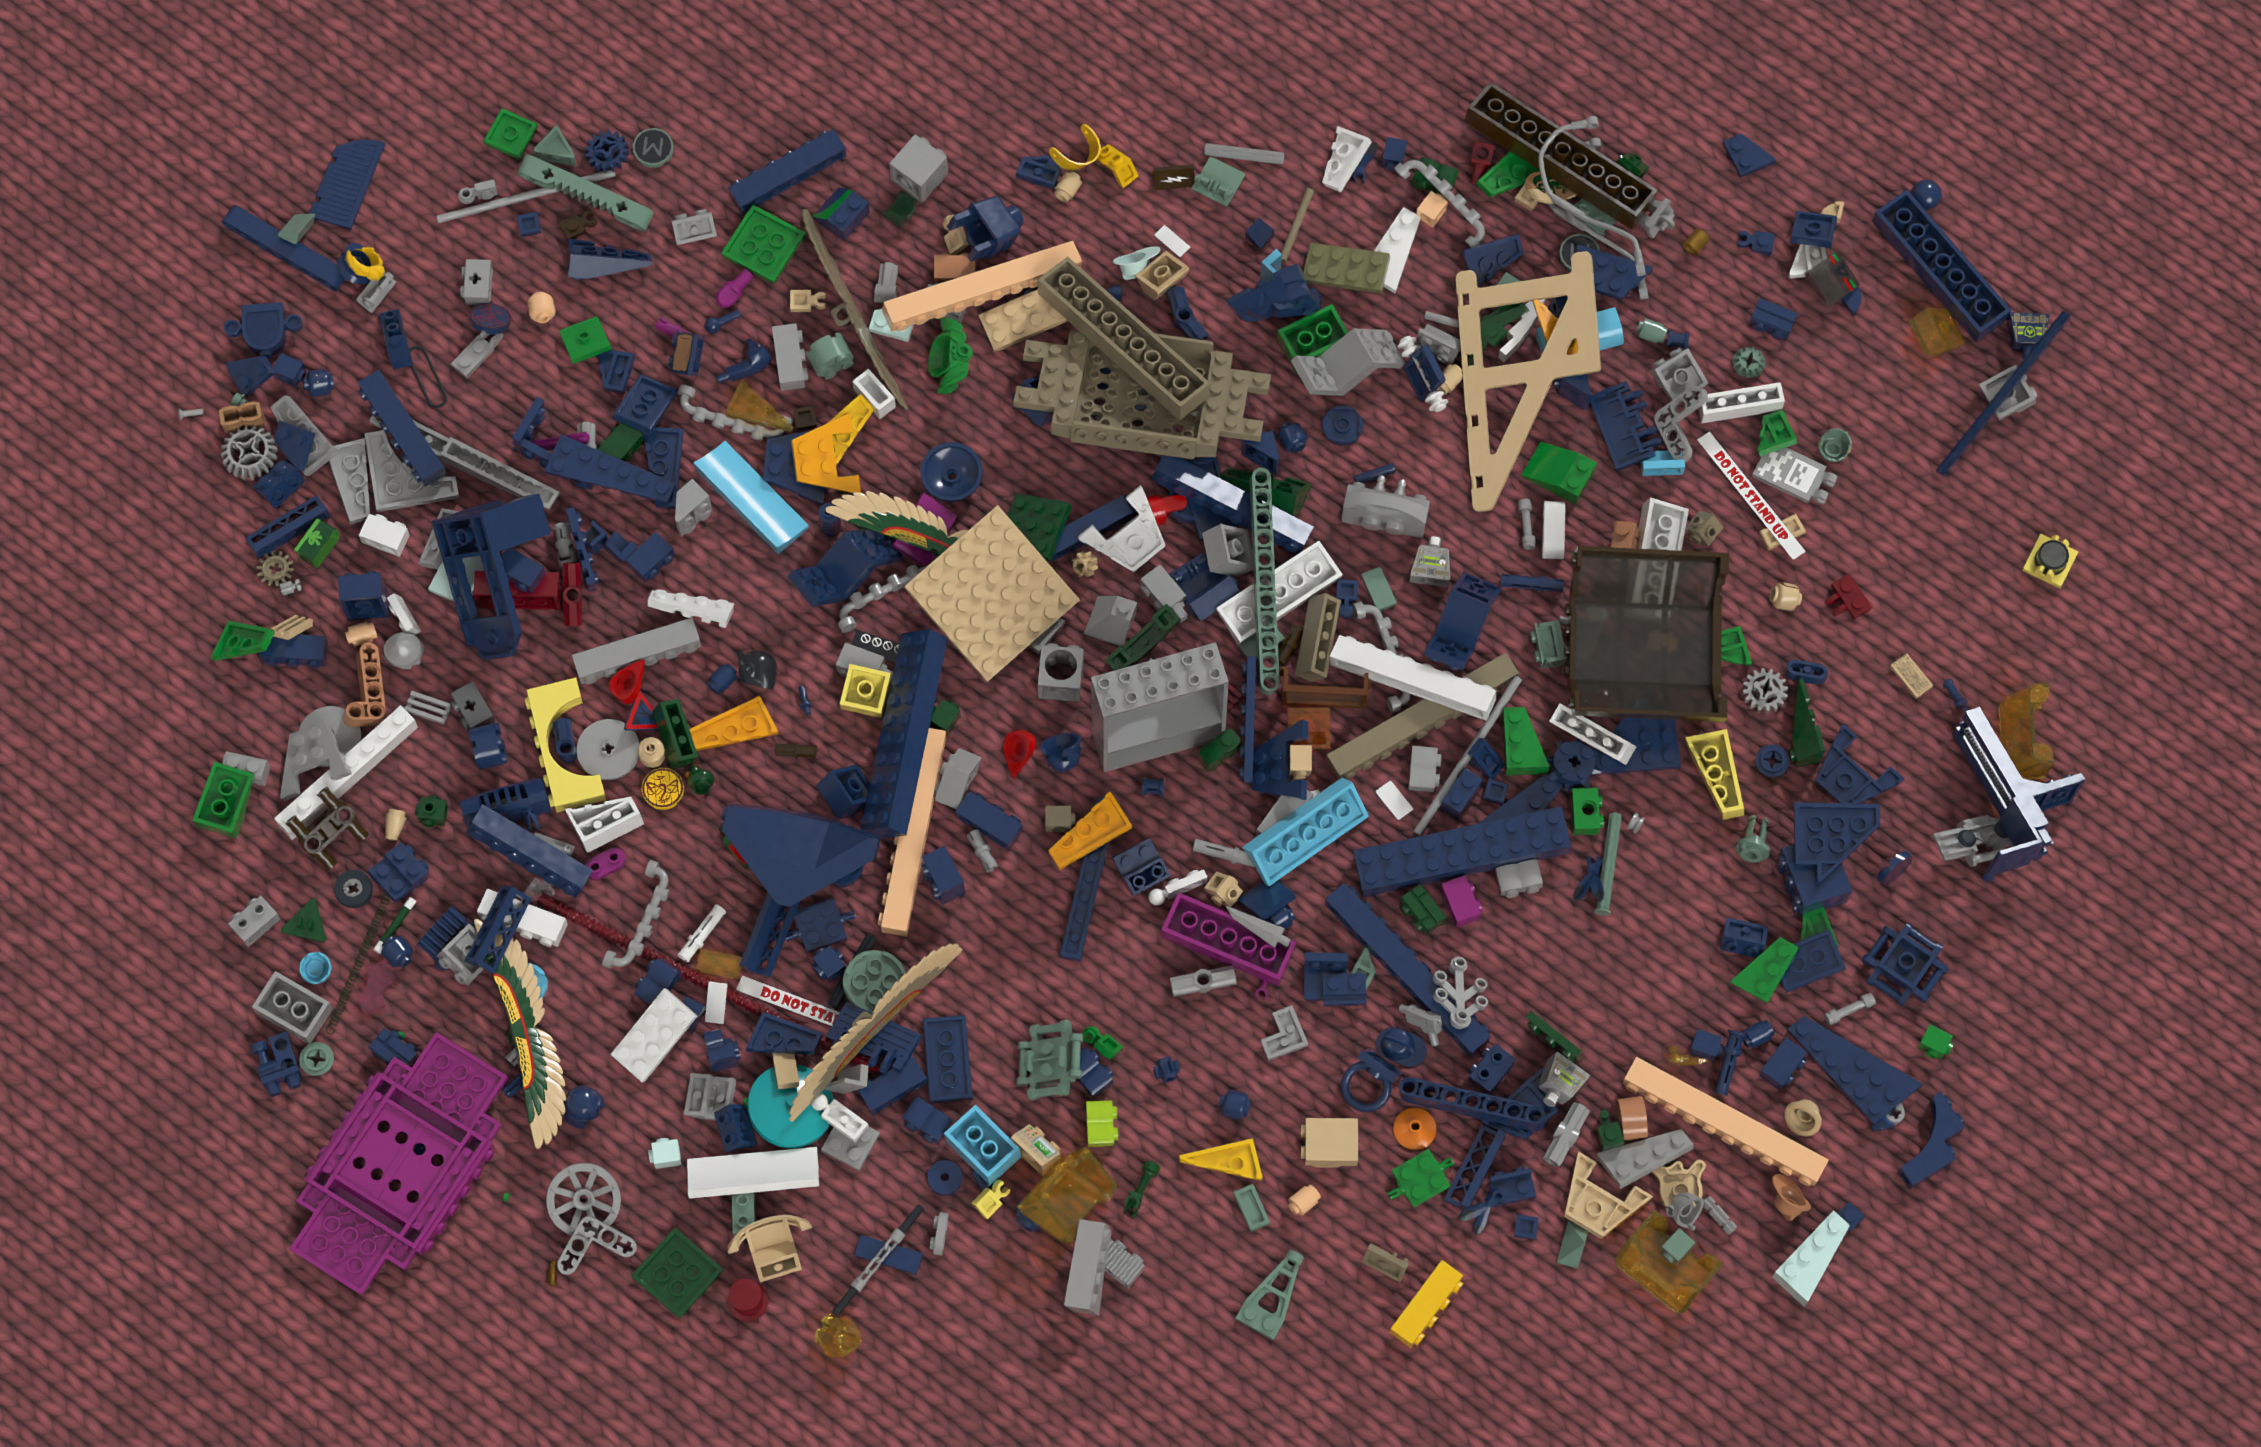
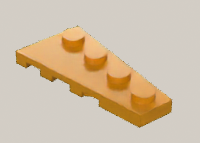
M760 696L689 729L696 751L779 734Z

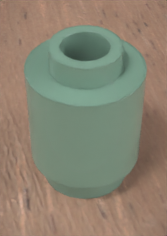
M1645 318L1644 322L1639 321L1636 332L1639 333V338L1657 344V342L1663 343L1668 328L1664 327L1662 323Z

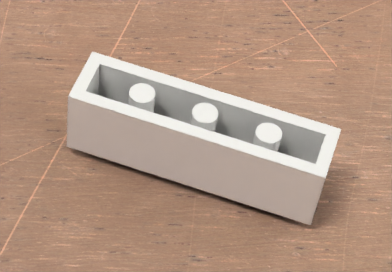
M1781 382L1708 394L1707 401L1698 408L1701 423L1782 410L1785 399Z
M1560 703L1549 721L1625 765L1636 749V746L1589 719L1583 716H1573L1571 709Z
M490 889L486 890L477 910L481 921L484 922L498 892ZM514 899V909L520 908L522 901ZM529 904L516 931L526 939L531 940L533 937L540 940L539 942L547 947L552 945L558 947L568 923L564 917ZM511 914L505 916L503 920L505 928L510 927L512 924Z

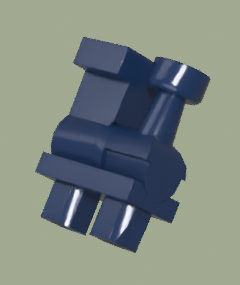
M287 1031L269 1037L276 1058L270 1061L266 1054L269 1048L267 1041H259L250 1046L252 1054L258 1056L260 1064L258 1073L261 1083L271 1097L282 1093L279 1084L287 1081L290 1090L301 1087L300 1076L302 1074L290 1035Z

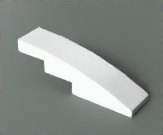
M1542 299L1539 301L1545 304L1546 299ZM1532 301L1525 305L1530 311L1517 318L1516 321L1518 323L1508 331L1507 340L1509 342L1500 349L1498 356L1503 363L1521 346L1538 320Z

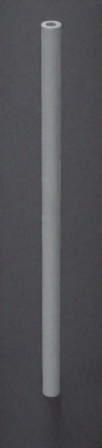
M610 169L606 173L603 171L581 178L593 183L616 177V175ZM542 187L444 213L436 217L439 224L559 191H556V188L545 189Z
M1518 676L1513 678L1490 713L1487 721H1485L1413 832L1416 835L1421 836L1442 804V800L1471 758L1467 754L1479 737L1485 738L1522 681Z

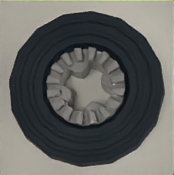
M349 870L337 878L334 885V893L337 900L343 906L359 908L370 900L373 893V885L365 873L358 870ZM355 885H358L357 893L352 892L351 894L349 887H354Z

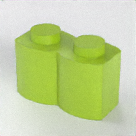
M1087 1101L1088 1147L1114 1146V1140H1118V1127H1113V1119H1117V1106H1113L1112 1101Z

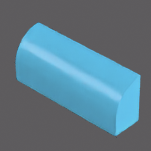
M1616 308L1597 312L1600 350L1624 344L1622 326ZM1540 327L1537 328L1535 337L1542 354L1547 344Z

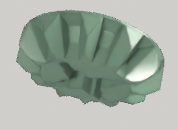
M1745 346L1737 350L1733 356V368L1742 377H1756L1765 368V357L1754 346L1751 348ZM1752 356V362L1755 363H1751L1749 368H1746L1747 362L1744 360H1747L1748 357Z
M310 1043L301 1051L299 1057L300 1066L305 1073L312 1076H323L324 1073L330 1071L334 1063V1054L331 1048L324 1043ZM319 1052L320 1058L324 1061L318 1062L315 1067V1063L311 1059L316 1058Z

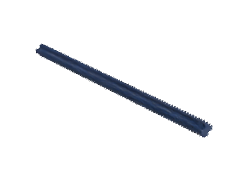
M2061 311L2062 313L2056 317L2057 319L2053 321L2054 323L2050 325L2051 327H2048L2049 329L2045 331L2046 333L2042 335L2043 337L2039 339L2040 341H2037L2038 343L2034 345L2035 347L2031 349L2032 351H2029L2030 353L2026 355L2027 357L2023 359L2024 361L2020 363L2021 365H2018L2019 367L2015 369L2016 371L2012 373L2013 375H2010V379H2007L2008 381L2004 383L2005 385L2001 387L2002 389H1999L2000 391L1996 393L1997 395L1993 397L1994 399H1991V403H1988L1989 405L1985 407L1986 409L1982 411L1983 413H1980L1977 417L1978 419L1974 421L1975 423H1972L1966 431L1967 433L1961 437L1936 469L1938 474L1945 477L1944 474L1946 472L1949 473L1947 470L1950 471V466L1953 467L1952 464L1956 463L1955 460L1958 461L1960 459L1958 456L1961 457L1960 454L1964 453L1963 450L1965 448L1968 449L1966 446L1969 447L1968 444L1972 443L1971 440L1973 438L1976 439L1974 436L1977 437L1979 435L1977 432L1980 433L1979 430L1983 429L1982 426L1984 424L1987 425L1985 422L1988 423L1987 420L1991 419L1990 416L1992 414L1995 415L1993 412L1996 413L1998 411V406L2000 404L2003 405L2001 402L2004 403L2006 401L2004 398L2007 399L2009 397V392L2012 393L2014 391L2012 388L2015 389L2017 387L2016 384L2020 383V378L2023 379L2025 377L2024 374L2028 373L2027 370L2029 371L2033 367L2032 364L2036 363L2035 360L2039 359L2040 355L2044 353L2043 350L2047 349L2051 341L2055 339L2054 337L2066 325L2065 323L2069 322L2070 314Z

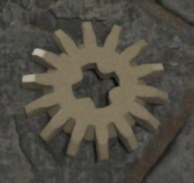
M271 551V557L266 553L264 554L265 561L259 559L262 566H257L256 569L262 570V572L257 574L258 577L264 576L261 582L264 583L269 580L268 586H271L273 581H275L277 587L279 586V580L284 583L286 582L284 577H292L288 572L294 571V568H289L293 561L287 562L289 555L283 558V552L281 551L278 556H275V551ZM276 564H278V567L281 569V571H277L275 574H272V570L270 569V567H274Z

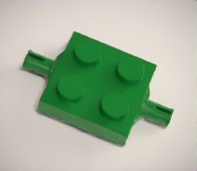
M1427 1149L1392 1169L1391 1172L1397 1181V1188L1387 1192L1388 1197L1391 1196L1389 1199L1392 1201L1403 1195L1408 1199L1412 1208H1415L1450 1188L1451 1185L1445 1177L1444 1170L1455 1165L1454 1161L1450 1162L1452 1158L1449 1157L1439 1163L1433 1157L1430 1150Z

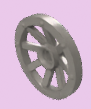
M576 1163L565 1167L556 1174L549 1185L546 1203L548 1213L555 1225L565 1233L572 1235L578 1225L582 1211H586L587 1216L595 1217L592 1206L609 1213L602 1222L610 1226L619 1213L621 1195L616 1180L606 1169L592 1163ZM576 1172H590L585 1187L581 1186L575 1174ZM597 1175L601 1176L608 1183L604 1187L591 1190ZM569 1176L576 1191L558 1187V1185L564 1178ZM612 1191L613 1205L605 1204L596 1200L595 1197ZM555 1193L573 1198V1200L555 1208ZM586 1195L588 1197V1199L584 1202L580 1200V1196ZM576 1207L571 1225H569L559 1215ZM599 1225L598 1229L592 1226L584 1230L588 1232L591 1229L596 1232L594 1235H597L603 1226Z

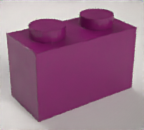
M1466 875L1442 883L1440 890L1456 928L1480 920L1481 912H1483L1482 905L1479 900H1475L1473 883L1471 880H1467Z

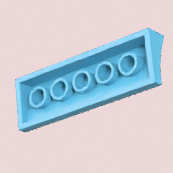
M726 441L704 457L693 462L698 474L778 555L809 528V525L766 481H763V478Z
M1341 778L1242 848L1256 867L1265 885L1270 886L1368 818L1369 815L1353 782Z

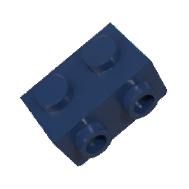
M282 459L264 477L260 478L253 487L274 508H277L305 480L294 466Z

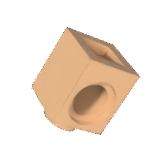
M1431 191L1417 208L1416 214L1421 217L1422 222L1433 228L1446 212L1448 202L1441 194H1435Z

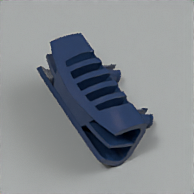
M542 777L503 786L460 801L467 829L482 804L513 823L525 820L527 830L532 832V823L535 824L537 830L541 827L537 816L552 812Z

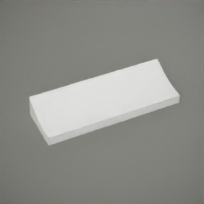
M1649 498L1642 506L1637 549L1681 551L1689 509ZM1635 559L1633 570L1630 572L1625 602L1662 603L1667 561ZM1674 561L1669 604H1672L1679 561ZM1624 609L1622 618L1661 625V610ZM1668 611V623L1671 611Z
M1317 541L1275 569L1277 620L1342 577L1343 574L1320 541ZM1266 577L1259 580L1262 585L1270 584ZM1254 584L1216 608L1237 646L1256 634ZM1263 597L1260 599L1262 605H1270L1268 598ZM1268 618L1261 619V623L1264 626L1271 624Z
M817 1147L687 1159L689 1199L819 1186Z

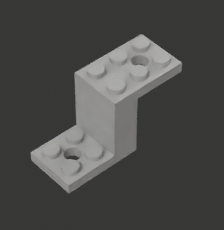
M1353 328L1319 357L1296 356L1291 360L1310 395L1338 396L1345 395L1377 368H1401L1406 364L1402 358L1401 351L1396 348L1393 337L1387 330Z

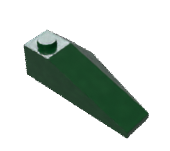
M1227 468L1220 474L1222 480L1250 494L1252 471ZM1270 474L1272 505L1296 517L1302 510L1311 489V483L1285 477V481L1273 479V475ZM1255 476V480L1258 483L1265 482L1263 476ZM1256 496L1257 498L1266 502V499L1263 496Z

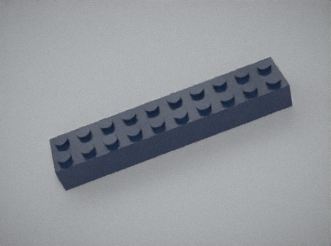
M931 629L902 633L899 640L897 658L895 660L860 830L880 836V839L907 836L948 639Z
M1561 806L1353 851L1362 896L1367 897L1410 888L1419 884L1424 885L1495 870L1497 867L1570 854L1571 843Z

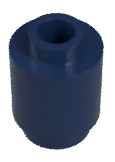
M721 664L708 678L709 681L706 685L717 695L721 692L724 693L737 679L735 675L737 671L730 664Z
M1767 1020L1759 1021L1742 1030V1033L1747 1034L1743 1039V1044L1751 1049L1766 1043L1775 1035L1772 1026Z

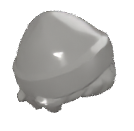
M407 632L397 633L391 636L384 645V660L395 667L411 669L412 666L421 663L424 645L414 634Z

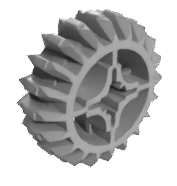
M245 425L244 430L241 431L237 427L236 434L230 432L231 439L225 438L224 441L227 445H222L221 449L224 452L221 453V457L224 459L223 464L227 467L228 472H233L236 478L240 475L244 480L247 476L253 480L254 475H258L261 478V472L268 473L267 467H274L273 460H277V456L274 453L278 450L274 446L276 443L274 439H271V434L265 433L263 428L257 431V427L253 425L251 430H249L248 426ZM260 443L265 445L264 455H261L258 451ZM235 450L240 454L238 463L233 460Z

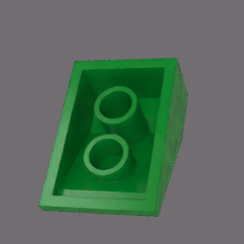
M1540 442L1521 477L1576 505L1595 473L1597 462L1580 453Z
M214 762L192 819L197 827L237 839L245 817L255 775Z

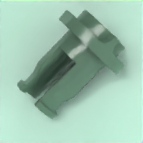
M1755 815L1748 818L1749 825L1746 828L1745 837L1736 843L1735 848L1736 853L1742 859L1753 863L1767 859L1770 853V847L1765 844L1766 828L1769 826V821L1767 818H1763L1759 836L1752 835L1756 820Z

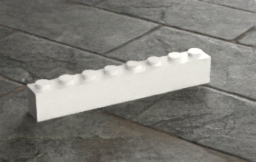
M1339 635L1330 654L1331 666L1364 677V673H1369L1368 679L1486 721L1496 701V690L1488 685H1479L1469 678H1459L1449 671H1440L1429 664L1417 663L1412 658L1397 656L1390 650L1383 651L1370 643L1358 642L1350 636L1344 637Z
M400 705L344 755L346 759L344 762L350 768L352 775L336 781L331 779L329 769L274 818L277 825L291 840L297 837L285 824L287 820L296 815L307 828L328 809L327 805L317 794L327 786L339 799L418 728L415 719Z

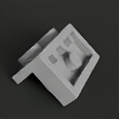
M702 209L694 211V216L687 217L686 213L674 216L675 220L671 222L677 245L716 237L712 213Z

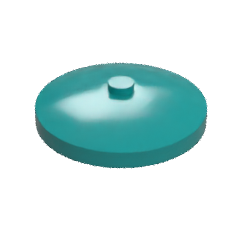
M797 1064L799 1087L778 1089L775 1069L772 1067L757 1078L748 1097V1116L754 1129L766 1141L783 1148H800L817 1141L830 1126L828 1122L821 1118V1114L824 1111H817L810 1104L793 1122L789 1120L791 1116L789 1112L794 1105L792 1102L798 1095L799 1089L805 1084V1078L813 1072L812 1069ZM823 1090L820 1093L827 1097L828 1104L834 1100L831 1091Z

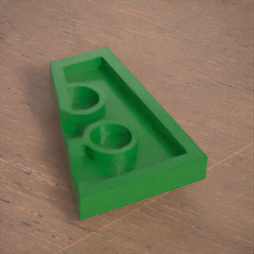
M1509 152L1483 175L1476 185L1492 198L1524 185L1526 178L1530 174L1540 172V170L1514 153Z

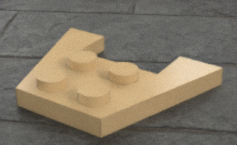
M1578 1151L1564 1217L1602 1239L1648 1203L1653 1196L1634 1186L1624 1202L1587 1180L1597 1163Z

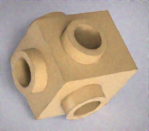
M1217 871L1204 887L1212 896L1211 900L1218 906L1226 905L1231 907L1243 892L1238 886L1239 882L1234 877Z

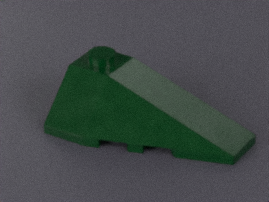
M1803 678L1799 679L1796 685L1790 749H1788L1790 762H1794L1795 768L1819 764L1825 752L1819 725H1815L1814 710H1809L1808 708L1810 706V698Z

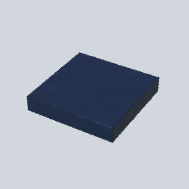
M1796 211L1790 243L1831 248L1837 216Z
M1263 881L1239 897L1238 902L1255 917L1266 920L1296 899L1291 890L1279 881L1270 886L1265 885Z

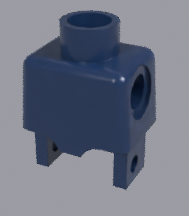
M993 196L971 203L966 211L954 215L946 227L949 231L961 226L964 227L967 232L966 241L973 248L968 256L970 262L982 257L988 260L1013 245L1021 232L1023 216L1016 206L1010 205L1006 207L1000 197Z

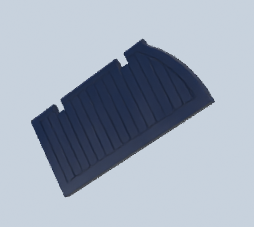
M358 140L335 147L332 157L337 159L336 163L329 162L316 197L321 198L320 203L314 201L309 214H315L314 219L352 230L386 145L385 142Z

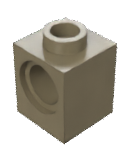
M1045 806L1046 832H1069L1071 825H1075V813H1071V806Z

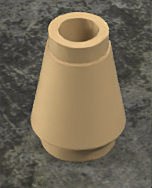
M389 809L388 814H386L385 839L398 841L406 821V812Z

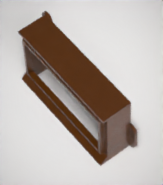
M1280 667L1279 675L1283 676L1282 705L1366 709L1368 689L1371 688V680H1368L1369 673H1364L1362 688L1288 684V668Z

